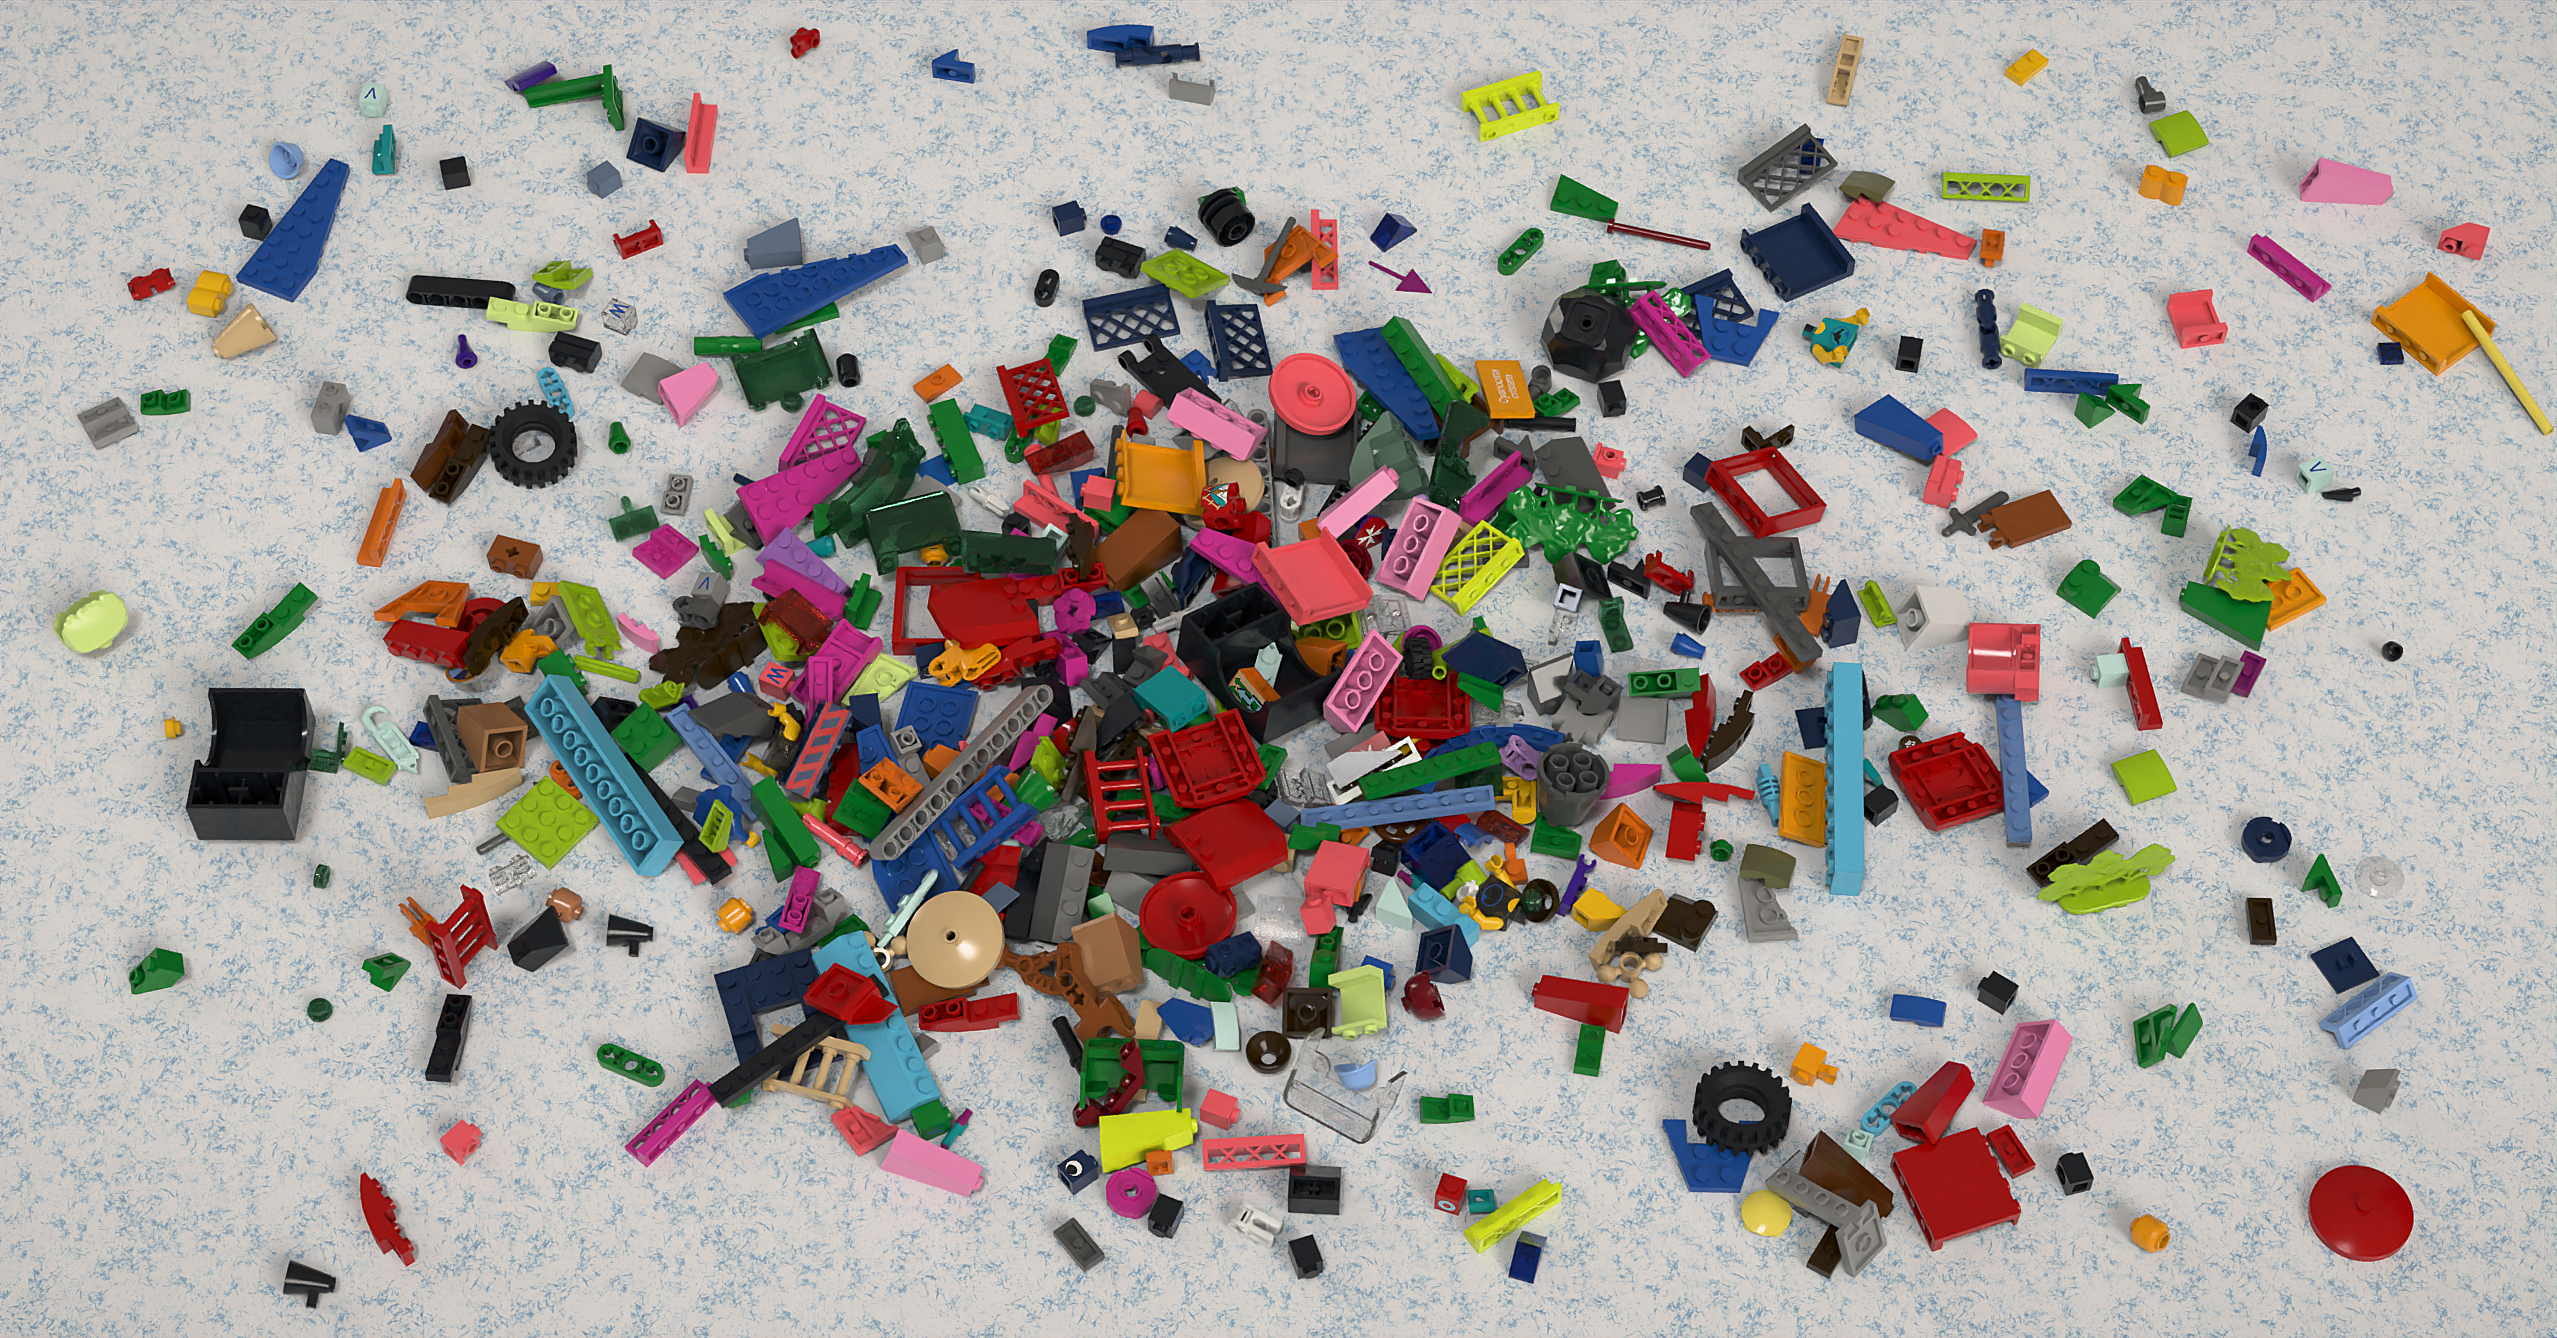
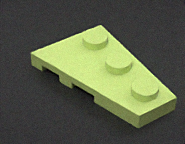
M880 652L872 664H867L841 701V707L846 709L845 706H850L849 696L878 693L880 704L916 677L918 669Z

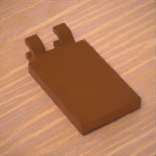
M2049 489L1990 509L1989 513L1980 515L1981 523H1978L1977 527L1981 533L1994 527L1997 528L1996 531L1991 532L1990 535L1993 539L1988 542L1991 549L1994 550L2005 544L2012 549L2070 529L2072 522Z
M912 965L889 972L904 1017L917 1014L918 1006L962 997L967 998L975 995L974 988L990 985L987 976L984 980L971 987L949 990L937 987L926 981L917 973Z

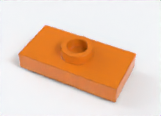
M948 363L913 385V391L928 404L962 382V376Z

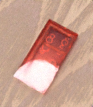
M1497 810L1485 811L1476 822L1477 826L1506 843L1514 842L1515 848L1530 833L1529 829Z

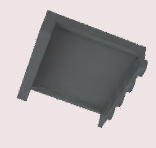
M1356 402L1354 413L1347 424L1337 432L1328 435H1311L1298 431L1282 420L1274 410L1272 477L1284 478L1286 469L1297 468L1303 472L1306 481L1337 484L1339 479H1342L1349 483V479H1351L1349 468L1357 442H1360L1361 429H1357L1361 421V411H1358V402Z

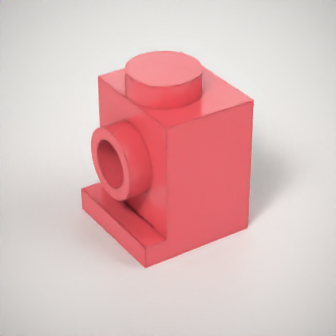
M1598 442L1593 460L1601 476L1617 480L1619 472H1624L1627 459L1623 458L1624 451L1604 447L1602 443Z
M461 1119L439 1140L443 1151L462 1166L465 1163L463 1158L467 1154L473 1153L480 1143L478 1137L482 1133L473 1123L468 1125Z

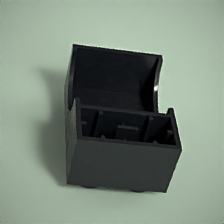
M1258 581L1182 616L1176 655L1228 711L1235 708L1238 709L1247 731L1261 746L1324 715L1323 703L1342 675L1343 670L1336 666L1331 674L1323 676L1308 666L1295 645L1291 630V616ZM1275 642L1279 654L1282 655L1273 689L1281 698L1272 703L1268 700L1265 701L1259 711L1248 709L1234 696L1228 685L1239 669L1255 666L1259 649L1263 650Z
M209 688L208 698L212 715L211 746L204 765L200 760H195L185 808L198 840H295L316 725V718L305 688Z

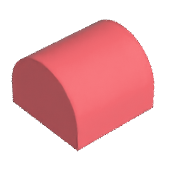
M1145 389L1139 391L1133 401V407L1140 408L1142 415L1150 420L1164 406L1163 399Z

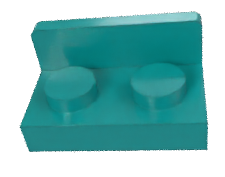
M392 124L383 125V134H379V140L374 141L372 173L374 175L394 174L397 141Z
M976 403L970 413L965 412L963 414V419L969 431L1004 442L1014 426L1012 415Z

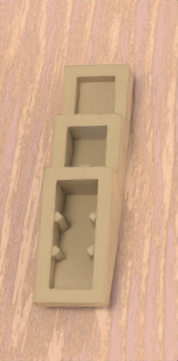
M1843 34L1826 103L1847 107L1864 38Z
M520 768L472 774V783L448 786V795L425 798V807L429 819L455 814L480 806L512 791L523 784Z
M1657 888L1635 904L1604 934L1588 955L1594 971H1597L1604 964L1609 965L1615 955L1621 957L1627 952L1615 951V941H1626V936L1641 937V941H1643V937L1648 936L1668 905L1662 889Z
M1141 999L1135 1023L1136 1034L1133 1036L1134 1038L1160 1040L1163 1019L1157 1013V1008L1164 1003ZM1139 1089L1130 1101L1145 1103L1148 1089Z

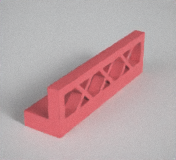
M694 93L684 159L687 173L708 174L718 107L717 105L702 104L700 93Z
M1311 209V234L1323 243L1328 242L1331 244V249L1337 253V219H1320L1319 209ZM1320 227H1332V230L1325 234L1320 230ZM1314 257L1311 259L1312 290H1338V257L1332 261L1333 263L1330 266L1322 269L1317 265ZM1328 275L1334 279V282H1321V279Z
M1027 479L1023 483V496L1013 504V511L1029 518L1031 522L1044 530L1051 523L1065 533V524L1069 523L1068 514L1077 513L1081 523L1091 521L1094 542L1096 544L1099 541V522Z
M1304 1133L1202 1140L1204 1171L1306 1165ZM1300 1152V1158L1289 1159L1283 1153ZM1276 1153L1271 1160H1263L1257 1155ZM1250 1155L1246 1161L1238 1162L1232 1157ZM1225 1156L1220 1163H1208V1157Z

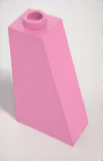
M2321 157L2299 184L2300 198L2304 202L2382 205L2393 193L2390 175Z
M1383 465L1321 512L1317 522L1319 529L1322 531L1323 527H1327L1335 539L1398 488L1399 476L1396 471Z
M900 1128L880 1168L884 1171L968 1198L972 1190L978 1191L984 1178L980 1176L983 1166Z

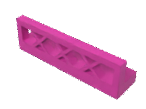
M2256 234L2251 237L2247 253L2312 303L2331 290L2332 285L2268 236L2261 237Z
M1655 290L1639 298L1629 309L1635 321L1684 378L1711 357L1708 351ZM1652 299L1657 304V307L1652 306L1648 300ZM1663 316L1669 318L1672 324L1667 323ZM1678 333L1682 334L1686 341L1681 340ZM1692 350L1697 351L1700 354L1701 358L1698 359L1692 353Z
M1516 450L1461 499L1459 516L1462 517L1464 522L1475 528L1482 520L1486 521L1499 510L1507 500L1509 492H1515L1518 488L1532 480L1533 473L1520 466L1521 452Z
M774 559L767 560L764 574L754 578L751 586L825 625L842 618L847 597Z
M809 656L806 661L805 729L820 699L833 703V657Z
M696 1079L625 1146V1150L645 1167L651 1165L716 1103V1100L707 1089L711 1083L708 1082L704 1085ZM699 1089V1091L690 1099V1095L695 1090ZM676 1108H680V1109L672 1116V1112H673ZM662 1125V1126L654 1133V1129H655L657 1126ZM644 1142L637 1150L635 1149L638 1144Z

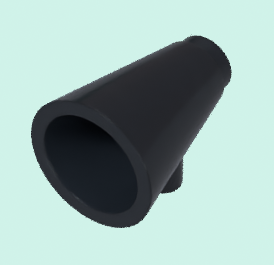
M1682 589L1679 602L1667 601L1663 608V614L1693 632L1702 635L1710 622L1711 606L1688 603L1691 591Z
M609 914L606 946L629 944V956L638 957L639 944L652 941L654 926Z
M290 1260L286 1272L283 1295L308 1294L306 1307L316 1309L320 1293L334 1292L336 1277H331L327 1273Z

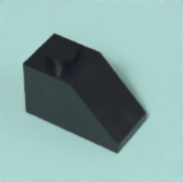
M599 696L591 706V709L609 734L638 708L633 701Z

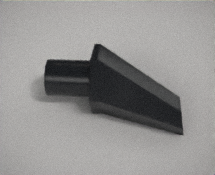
M2359 487L2322 492L2324 499L2346 502L2353 501L2354 497L2361 495Z
M1363 894L1358 902L1354 901L1352 907H1346L1350 923H1356L1358 916L1363 915L1372 899V894Z

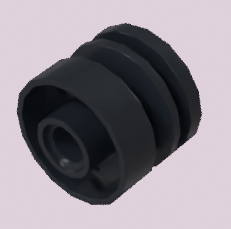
M1228 188L1220 189L1210 194L1202 202L1198 210V219L1210 231V234L1217 243L1223 247H1231L1242 242L1252 232L1255 225L1254 215L1243 204L1236 193Z

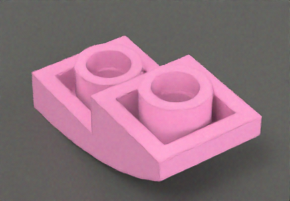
M625 612L616 616L619 629L626 638L647 652L653 654L659 652L657 646L659 638L653 629L649 630L645 623L638 626L633 618L629 619Z

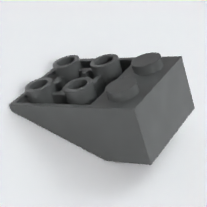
M735 691L688 711V715L696 720V724L708 728L709 733L717 736L728 733L734 737H741L742 735H748L756 739H760L761 736L771 737L777 718L769 716L767 713L768 709L774 710V707L754 693Z

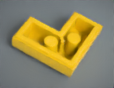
M1488 776V785H1493L1495 801L1512 802V818L1515 822L1528 824L1535 820L1536 779L1528 781L1521 777Z

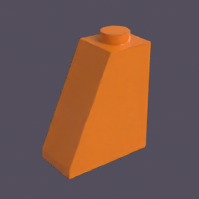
M1307 636L1294 641L1304 661L1318 674L1327 676L1333 672L1336 666H1339L1344 671L1348 645L1346 642Z

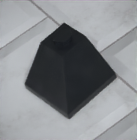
M1571 551L1552 566L1555 574L1554 579L1558 585L1562 583L1583 590L1584 595L1608 603L1614 601L1602 564Z
M1044 675L1020 679L1021 692L1028 686L1047 685L1051 688L1053 692L1052 702L1042 712L1058 719L1053 730L1058 729L1073 719L1068 686ZM1035 719L1027 727L1028 731H1031Z
M553 905L515 932L507 944L513 964L530 972L536 971L569 946L557 911Z

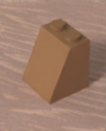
M502 702L460 706L458 708L456 729L479 773L516 767L523 768L528 725Z
M1113 912L1071 928L1074 941L1080 946L1084 973L1102 998H1105L1108 994L1113 995L1144 984L1139 932L1119 915Z

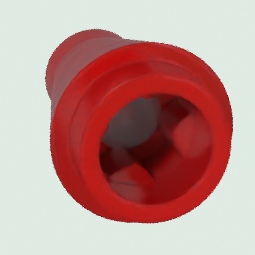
M1133 407L1128 412L1129 416L1125 429L1131 439L1134 433L1145 436L1148 431L1142 410L1138 407Z

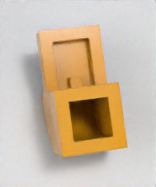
M531 628L523 630L513 637L509 645L505 646L500 660L511 673H530L537 657H547L559 649L550 637L546 635L538 636Z

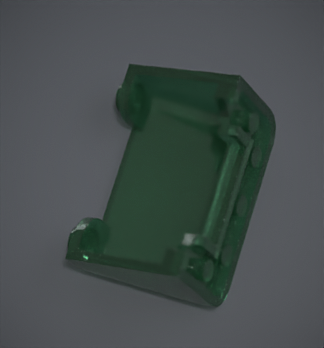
M814 328L803 331L804 335L798 339L796 336L792 338V341L755 354L747 353L745 358L741 356V353L730 357L728 366L749 409H754L755 412L767 408L768 404L816 387L820 390L830 386L829 382L832 381L833 374Z
M1454 399L1446 407L1428 487L1430 502L1446 508L1475 485L1477 476L1474 474L1470 475L1467 469L1470 462L1460 457L1462 447L1468 437L1479 428L1484 429L1487 427L1490 421L1489 415L1461 399Z
M935 491L871 507L862 515L867 547L878 576L891 573L898 568L899 554L943 544L945 553L949 556L968 554L967 544L950 494L946 491Z

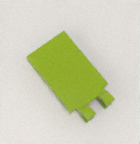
M561 580L557 585V589L579 636L586 639V654L594 657L597 654L595 646L603 647L602 653L604 658L612 661L615 658L613 650L621 651L623 648L619 643L621 638L598 589Z

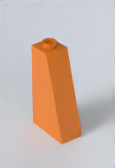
M940 744L933 750L929 749L922 757L923 767L927 775L934 780L961 752ZM990 764L969 786L972 787L983 778L987 770L994 765ZM1010 772L1004 779L1012 788L1020 776ZM997 784L986 792L989 797L1000 803L1005 798Z

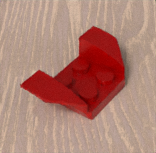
M998 845L981 857L978 861L985 863V869L968 892L981 897L999 881L1014 889L1019 873L1018 862L1022 847ZM1009 904L998 913L1002 924L1005 922Z
M835 962L808 986V992L803 996L807 1006L810 1005L841 1021L846 1020L848 1025L881 1023L898 1008V1005L882 998L878 987L872 979Z

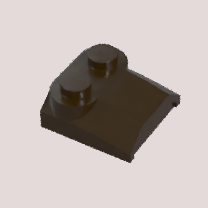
M1674 893L1668 899V905L1654 925L1652 932L1696 953L1718 918L1719 911L1715 910L1714 905L1707 900L1695 901Z
M1283 987L1282 1035L1294 1040L1332 1038L1333 988Z

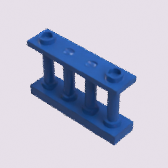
M998 764L989 768L983 778L951 803L928 826L937 831L943 830L958 852L957 858L952 861L956 870L969 872L976 861L1005 842L1039 813L1035 805L1027 802L1020 803L1004 777L1012 772L1009 767ZM996 784L1012 807V812L1005 818L1001 817L986 794ZM978 799L994 822L993 828L987 833L983 832L968 809ZM959 815L962 816L976 837L975 843L969 848L965 847L950 824Z

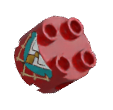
M1238 483L1210 485L1203 488L1201 507L1206 508V513H1202L1206 528L1214 531L1243 528L1244 521L1242 515L1247 509L1245 498L1240 496Z

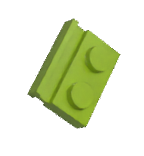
M1040 736L1039 741L1041 743L1036 745L1030 765L1056 791L1060 779H1064L1065 773L1063 768L1066 766V761L1048 736Z

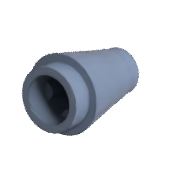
M536 282L532 288L533 293L544 302L561 305L564 301L565 294L562 289L546 286L539 282Z

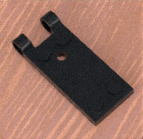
M1155 333L1143 339V344L1151 355L1139 363L1130 350H1126L1117 356L1121 367L1128 371L1150 393L1163 399L1164 406L1168 410L1176 394L1189 387L1222 404V399L1171 353ZM1158 371H1165V373L1160 374Z

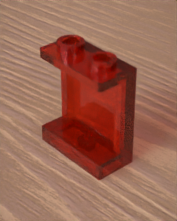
M793 587L767 603L757 619L763 627L774 621L797 641L799 647L795 653L798 656L806 651L810 653L820 642L823 644L831 634L830 630L834 624L833 621Z

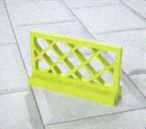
M1482 520L1443 558L1434 577H1442V584L1430 585L1428 591L1452 606L1455 613L1462 617L1525 555L1520 541L1514 537L1512 539ZM1484 529L1490 533V538L1478 539L1477 537ZM1494 543H1506L1503 548L1494 550ZM1490 544V551L1478 552V545ZM1474 546V553L1462 555V550L1465 547ZM1490 557V560L1485 565L1478 566L1479 558ZM1474 559L1473 567L1462 568V561ZM1451 562H1458V569L1446 570V566ZM1474 573L1470 580L1462 581V574ZM1458 575V582L1446 584V576ZM1459 588V591L1452 598L1447 596V590Z

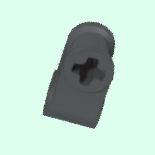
M681 596L675 599L672 604L673 609L678 613V623L683 627L707 630L720 612L719 605L711 599Z

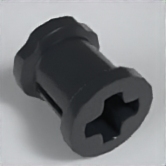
M1660 485L1654 486L1652 490L1646 492L1639 491L1636 494L1638 505L1642 511H1647L1651 506L1657 504L1664 505L1666 503L1665 494Z

